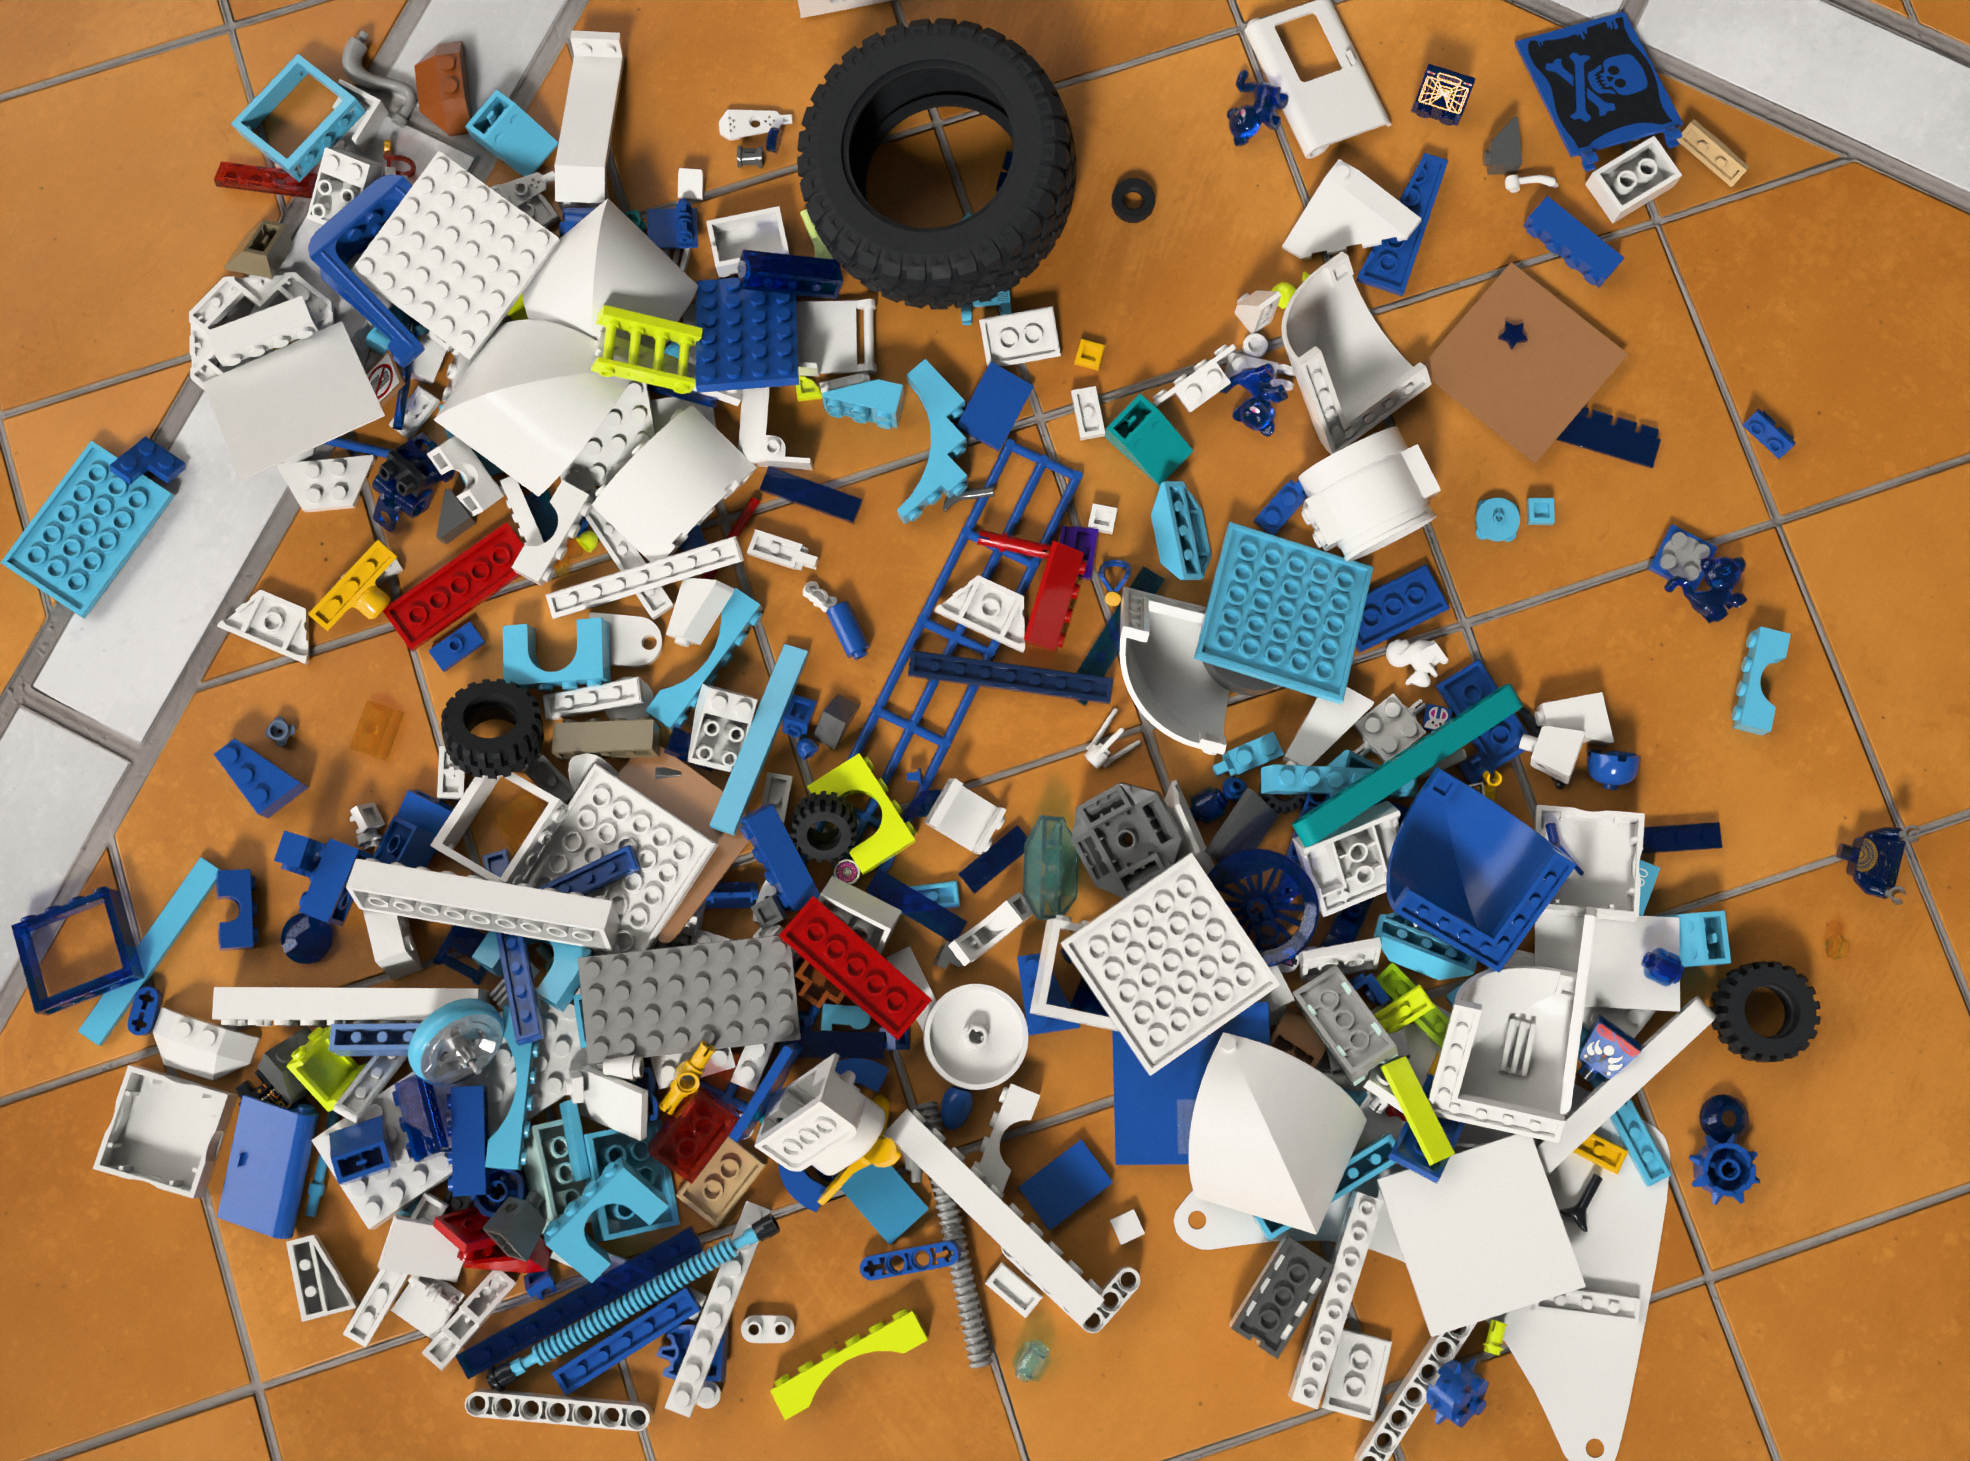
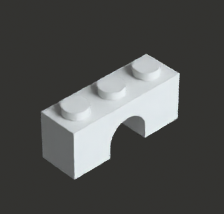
M455 435L427 453L441 475L450 470H456L463 475L466 483L465 489L456 497L471 517L483 512L504 496L500 491L499 485L491 478L483 462L477 458L471 447Z

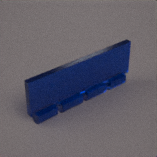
M1587 407L1581 409L1556 439L1557 441L1651 469L1654 466L1661 439L1657 438L1659 432L1657 428L1641 424L1639 431L1635 432L1637 422L1617 417L1614 425H1611L1613 415L1593 410L1590 418H1588L1589 408Z

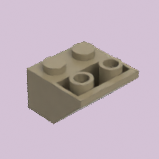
M268 220L261 221L245 234L225 264V270L273 279L293 248L287 224Z

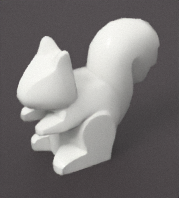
M1397 639L1391 642L1386 649L1387 660L1392 666L1401 668L1411 664L1415 672L1406 680V685L1413 684L1418 687H1428L1431 683L1428 673L1433 677H1437L1438 674L1434 666L1438 663L1446 664L1449 661L1434 640H1419L1409 644L1406 639Z

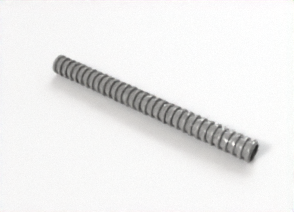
M932 1101L918 1104L915 1109L927 1119L924 1125L930 1131L936 1128L941 1133L943 1126L940 1127L939 1122H941V1118H938L937 1115L940 1112L936 1110L938 1102ZM930 1180L931 1184H934L932 1192L936 1193L934 1200H937L938 1203L935 1205L936 1209H939L937 1216L941 1217V1221H939V1225L943 1227L941 1233H944L945 1236L942 1239L943 1241L952 1240L961 1248L960 1260L948 1267H951L949 1273L953 1275L951 1282L955 1284L953 1292L957 1293L955 1300H958L959 1303L956 1305L957 1309H960L958 1316L962 1317V1321H960V1325L964 1327L962 1334L966 1336L963 1339L964 1342H967L965 1349L969 1351L967 1358L971 1360L969 1367L974 1369L988 1366L992 1363V1358L988 1356L991 1352L987 1350V1346H989L988 1341H985L987 1333L983 1332L985 1325L981 1323L983 1321V1316H980L982 1310L978 1308L980 1300L976 1299L978 1291L974 1290L976 1283H973L972 1279L975 1277L971 1275L973 1267L969 1266L971 1258H968L969 1250H966L965 1247L968 1245L967 1241H964L966 1234L962 1233L964 1225H961L962 1217H959L958 1214L961 1211L960 1208H957V1203L934 1180ZM946 1246V1250H948L946 1256L950 1260V1257L954 1255V1251L949 1250L948 1246Z

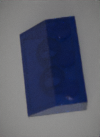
M416 1074L395 1083L396 1091L392 1092L396 1107L400 1106L402 1117H399V1123L402 1132H407L409 1143H406V1150L409 1158H413L414 1162L420 1163L448 1154L449 1144L433 1085L424 1082Z

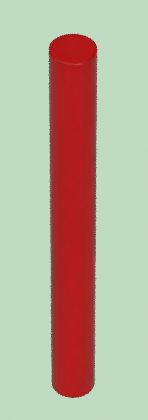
M751 497L726 539L734 536L738 538L760 504L759 500ZM718 569L704 573L701 579L712 580Z

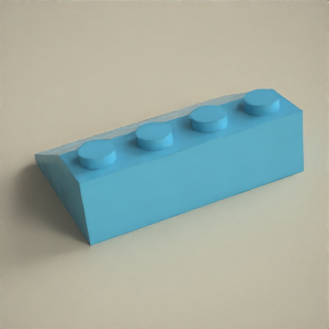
M662 1119L647 1122V1138L642 1141L614 1129L584 1135L591 1177L584 1180L585 1187L590 1182L596 1181L603 1174V1170L609 1163L615 1162L621 1157L662 1192L669 1205L650 1226L624 1205L607 1204L601 1206L590 1215L595 1242L612 1240L680 1224Z

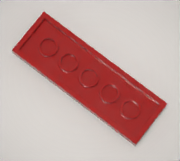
M506 522L392 602L383 610V613L408 648L413 652L521 576L511 567L524 544Z
M814 896L778 935L897 1040L900 1039L932 1001L928 995Z

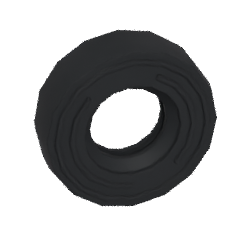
M1129 178L1121 181L1115 187L1112 193L1111 205L1114 213L1121 220L1128 223H1138L1151 215L1155 207V194L1152 187L1146 181L1139 178ZM1135 192L1142 197L1143 203L1139 208L1131 209L1125 205L1124 197L1128 193Z

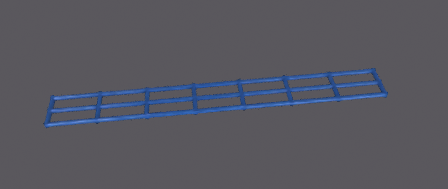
M1008 439L983 488L995 487L1012 452L1037 463L1003 531L1008 533V536L1013 535L1046 468L1071 479L1039 542L1050 545L1082 481L1083 474L1081 471L1069 468L1048 458L1046 455L1039 454L1014 442L1012 439ZM989 497L977 499L847 759H851L858 753L862 754L879 718L905 729L881 776L887 787L914 734L939 745L922 779V784L919 785L903 818L904 823L909 821L911 825L951 747L979 686H968L944 737L919 725L940 681L929 680L910 720L885 709V706L911 656V650H914L924 628L949 639L942 655L953 656L958 644L983 655L982 660L992 661L1001 644L1000 642L992 639L989 646H986L964 636L966 626L957 623L955 629L952 630L929 619L968 539L976 543L978 538L989 540V538L979 536V533L973 530ZM984 546L993 550V553L981 577L990 580L1002 555L1027 566L1015 591L1025 596L1042 558L1034 556L1031 558L1025 554L1007 550L999 552L998 548ZM872 797L864 811L857 807L853 809V811H856L859 823L857 825L856 842L854 846H851V849L859 845L868 825L877 829L881 825L882 820L873 816L879 803ZM828 821L816 822L813 829L823 832ZM844 852V857L840 861L845 859L852 860L850 853ZM806 853L803 855L800 854V857L806 866L809 859L806 858ZM896 855L879 866L867 891L868 894L874 897L877 896ZM802 957L793 964L794 974L802 960ZM811 1004L807 1014L798 1010L799 1022L802 1023L800 1026L801 1039L794 1040L793 1043L803 1046L820 1011L815 1005ZM788 1074L786 1075L785 1079L783 1080L782 1084L780 1085L776 1093H778L781 1090ZM699 1079L700 1085L697 1090L741 1112H744L749 1104L734 1096L739 1085L729 1082L726 1090L723 1091Z

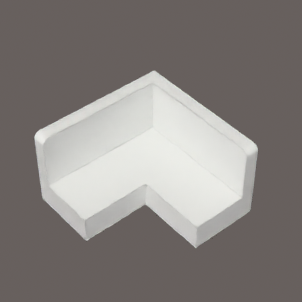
M339 79L337 84L354 96L366 111L341 140L343 143L364 153L389 113L381 100ZM338 97L332 108L335 109L343 100Z

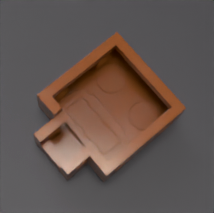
M804 960L794 975L805 983L798 995L819 1009L827 998L839 1005L845 996L843 992L806 960Z

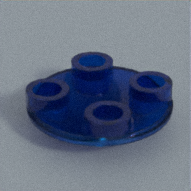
M299 913L290 918L283 927L281 933L282 949L291 960L297 963H317L330 950L334 929L327 922L304 913Z

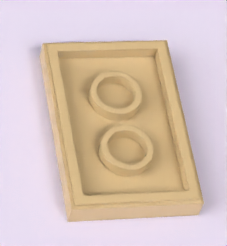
M727 1132L721 1136L675 1195L716 1229L767 1165L740 1142H735L729 1138L730 1136Z

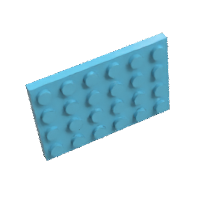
M90 441L0 562L84 619L175 497L172 493L144 475L140 476L131 485L110 471V464L118 458L93 441Z

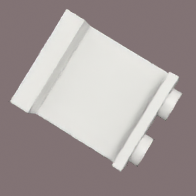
M949 778L923 823L974 854L981 855L982 852H986L993 842L991 836L994 831L999 830L1006 819L1004 814L1007 810L1003 807H996L965 788L959 780Z

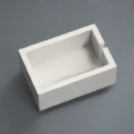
M779 206L706 221L719 278L791 264Z

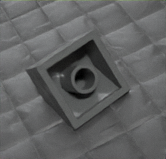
M307 1026L265 1052L257 1067L290 1106L311 1094L286 1067L293 1059L291 1054L298 1047L305 1046L309 1041L308 1036L312 1031Z

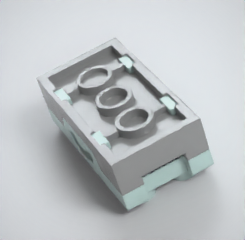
M1337 965L1292 992L1296 1006L1354 1086L1365 1080L1366 1072L1378 1064L1390 1063L1399 1058L1397 1046Z

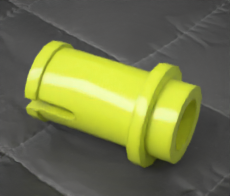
M1490 1319L1486 1343L1483 1342L1482 1344L1485 1346V1352L1500 1355V1351L1504 1350L1501 1347L1508 1324Z

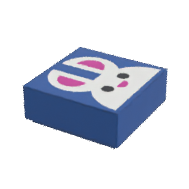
M1426 704L1422 728L1426 731H1434L1451 719L1453 709Z

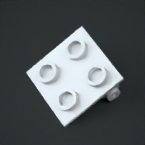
M411 1275L408 1280V1286L391 1311L434 1340L465 1294L445 1280Z

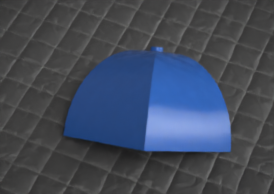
M1437 766L1415 797L1400 825L1389 857L1386 891L1390 906L1395 913L1499 973L1577 864L1516 816Z

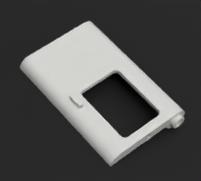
M1315 0L1263 19L1255 18L1248 22L1244 33L1306 159L1319 156L1326 151L1330 144L1384 125L1387 127L1392 125L1331 0ZM1314 14L1318 18L1342 69L1307 82H1302L1275 30V26Z

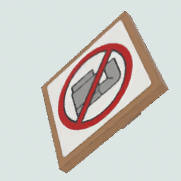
M389 350L366 372L381 408L391 398H395L400 389L406 384L400 368Z

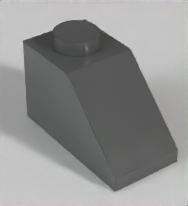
M1513 117L1490 142L1487 150L1483 152V166H1487V175L1517 174L1520 169L1522 154L1518 117Z

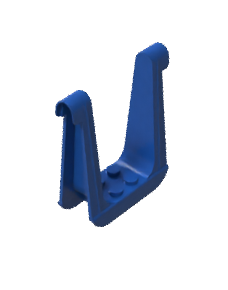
M391 174L375 180L320 227L311 237L308 251L311 260L320 268L321 279L391 341L388 344V349L393 354L394 361L402 368H406L425 351V348L347 267L351 258L356 254L363 253L367 249L368 244L375 238L413 186L404 176Z

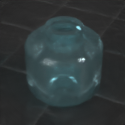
M1037 1340L1024 1342L1012 1359V1366L1016 1370L1015 1375L1024 1382H1029V1380L1039 1381L1052 1362L1049 1348Z

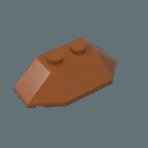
M463 42L438 44L414 66L419 111L449 136L469 134L465 126L472 119Z

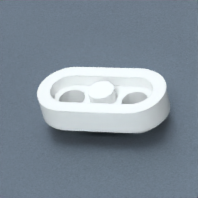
M751 1315L743 1321L741 1326L743 1338L750 1343H785L792 1338L795 1332V1324L787 1315ZM755 1324L759 1327L757 1334L750 1332L751 1325ZM777 1325L785 1326L786 1331L784 1334L777 1333Z

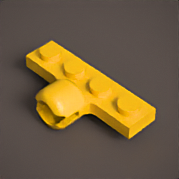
M378 539L317 603L308 615L327 631L351 607L358 609L368 619H375L390 602V597L377 586L376 579L398 556Z

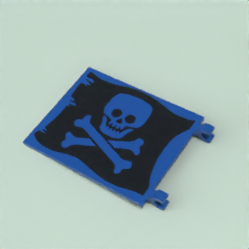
M1625 12L1515 41V46L1570 157L1580 156L1585 172L1595 170L1596 168L1594 162L1598 161V156L1594 151L1657 133H1664L1665 142L1669 149L1679 146L1677 139L1682 138L1679 127H1682L1683 122Z

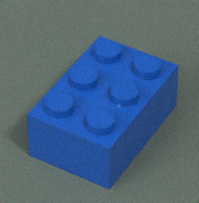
M330 838L329 842L325 843L321 849L320 857L322 858L318 867H315L310 875L311 884L308 891H305L300 898L299 906L301 907L299 912L343 927L354 901L346 885L355 860H366L367 858H372L373 855Z

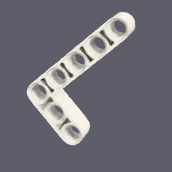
M1001 1246L1003 1254L1089 1333H1097L1102 1330L1140 1285V1276L1134 1268L1124 1266L1118 1269L1103 1286L1102 1290L1104 1292L1101 1294L1103 1297L1108 1292L1115 1293L1117 1295L1116 1304L1106 1306L1102 1303L1094 1311L1100 1317L1099 1323L1093 1327L1086 1325L1085 1322L1082 1325ZM1131 1272L1134 1274L1135 1281L1131 1286L1121 1284L1120 1279L1123 1273Z

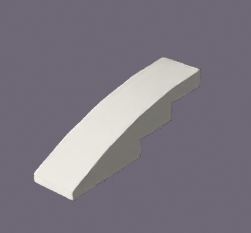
M492 1270L463 1302L459 1310L444 1325L441 1332L424 1349L422 1354L443 1371L516 1285V1282L503 1271Z

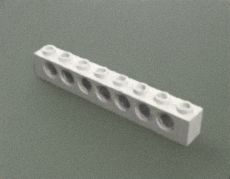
M1354 1190L1352 1191L1330 1260V1264L1335 1267L1321 1288L1287 1395L1292 1401L1318 1409L1383 1200Z

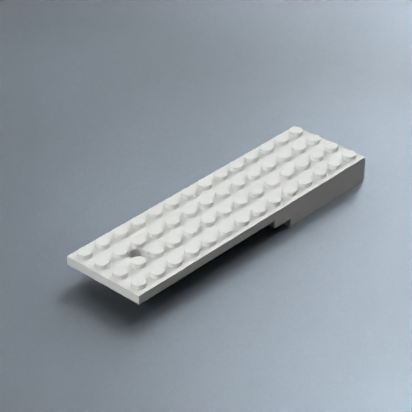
M581 986L575 995L581 994ZM537 996L540 1015H543L542 1027L544 1038L537 1040L540 1041L539 1056L534 1057L533 1068H537V1077L535 1084H531L530 1094L534 1095V1104L532 1111H528L527 1121L566 1096L564 1082L565 1079H569V1070L580 1069L581 1071V1068L586 1065L597 1069L598 1063L588 1064L587 1048H581L573 999L565 1011L561 1012L543 1002ZM503 1011L499 1013L501 1018L503 1017ZM504 1036L498 1052L482 1069L480 1074H475L456 1084L438 1086L424 1082L413 1071L380 1093L357 1123L343 1118L311 1140L336 1178L330 1156L329 1133L381 1115L383 1116L398 1167L347 1185H340L368 1229L378 1228L394 1217V1215L421 1198L424 1193L430 1192L448 1179L449 1175H452V1164L448 1163V1148H452V1137H448L447 1122L451 1121V1110L447 1109L446 1103L447 1094H451V1087L487 1086L489 1139L500 1128L512 1106L516 1090L514 1057ZM445 1051L441 1056H445L448 1052Z

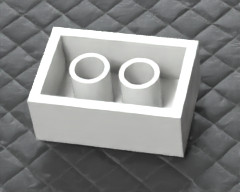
M1652 136L1594 171L1585 185L1613 224L1673 188L1682 174L1656 137Z

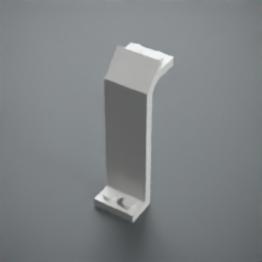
M571 31L570 39L574 59L555 161V201H559L561 210L563 208H597L605 200H610L606 180L607 164L625 60L621 33Z

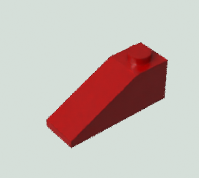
M539 1237L529 1260L525 1262L507 1256L498 1245L476 1250L473 1261L464 1262L463 1266L466 1268L517 1273L543 1272L548 1269L551 1249L546 1246L545 1240Z

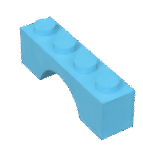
M1762 626L1749 633L1746 641V647L1749 648L1748 654L1743 659L1741 671L1744 674L1742 681L1738 683L1736 695L1739 696L1738 703L1734 706L1731 714V720H1734L1732 728L1758 735H1765L1771 732L1776 706L1765 698L1761 690L1760 680L1762 672L1767 665L1778 663L1786 658L1790 633Z

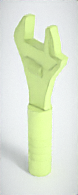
M805 209L800 214L814 245V268L820 273L825 274L821 265L830 261L833 268H835V260L823 244L815 230V225L810 220L807 209Z

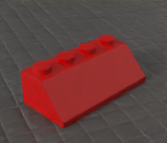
M1056 541L1052 542L1024 636V640L1028 645L1056 653L1058 647L1063 648L1066 639V633H1063L1065 623L1070 624L1074 609L1070 608L1072 599L1078 598L1081 585L1077 584L1079 575L1085 574L1088 560H1084V552Z

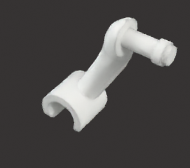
M1509 175L1505 179V187L1511 193L1520 191V184L1542 183L1549 187H1558L1556 179L1546 175L1526 177Z

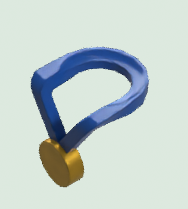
M1109 560L1102 563L1099 568L1098 575L1108 590L1105 595V602L1110 606H1117L1121 602L1122 596L1119 590L1131 574V565L1128 562ZM1113 566L1122 567L1126 570L1125 574L1113 589L1106 578V569Z

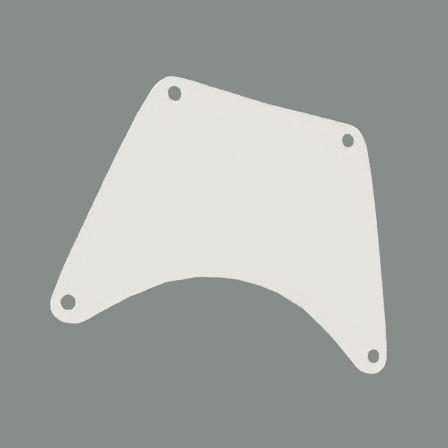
M1390 999L1383 1005L1376 1006L1371 1011L1372 1014L1379 1011L1380 1009H1382L1383 1007H1385L1393 1001ZM1436 1005L1450 1019L1451 1013ZM1408 1024L1399 1031L1404 1030L1411 1057L1408 1058V1061L1418 1081L1423 1086L1427 1078L1426 1074L1436 1053L1441 1052V1049L1416 1024ZM1327 1052L1316 1065V1070L1319 1071L1320 1067L1331 1068ZM1366 1079L1355 1086L1351 1082V1086L1345 1087V1089L1362 1091L1369 1094L1359 1107L1367 1122L1353 1153L1385 1133L1392 1134L1394 1139L1397 1140L1405 1123L1399 1117H1389L1386 1111L1382 1114L1376 1113L1379 1106L1374 1111L1370 1108L1369 1102L1374 1098L1375 1094L1364 1088ZM1574 1084L1571 1110L1591 1092ZM1610 1118L1594 1132L1626 1149ZM1643 1120L1670 1170V1151L1664 1135L1657 1128ZM1465 1123L1457 1142L1483 1145L1514 1135V1133ZM1533 1138L1534 1143L1536 1144L1540 1139ZM1572 1152L1547 1175V1179L1558 1210L1577 1205L1593 1174L1603 1178L1586 1210L1588 1232L1582 1231L1572 1217L1564 1216L1561 1213L1560 1216L1586 1287L1581 1289L1641 1297L1639 1325L1530 1310L1531 1305L1486 1319L1489 1325L1490 1319L1508 1324L1503 1340L1533 1387L1568 1461H1615L1627 1418L1658 1259L1669 1177L1646 1187L1629 1154H1627L1618 1175H1615ZM1395 1163L1353 1190L1383 1200L1376 1179L1406 1169L1400 1164ZM1193 1190L1175 1212L1174 1225L1176 1233L1184 1242L1203 1250L1281 1241L1284 1234L1295 1241L1336 1242L1353 1190L1330 1204L1317 1235L1291 1227L1269 1241L1264 1237L1251 1214L1196 1198ZM1383 1200L1368 1249L1405 1263ZM1194 1211H1201L1206 1216V1224L1201 1229H1193L1188 1223V1217ZM1591 1439H1598L1604 1445V1452L1598 1458L1590 1457L1586 1452V1444Z

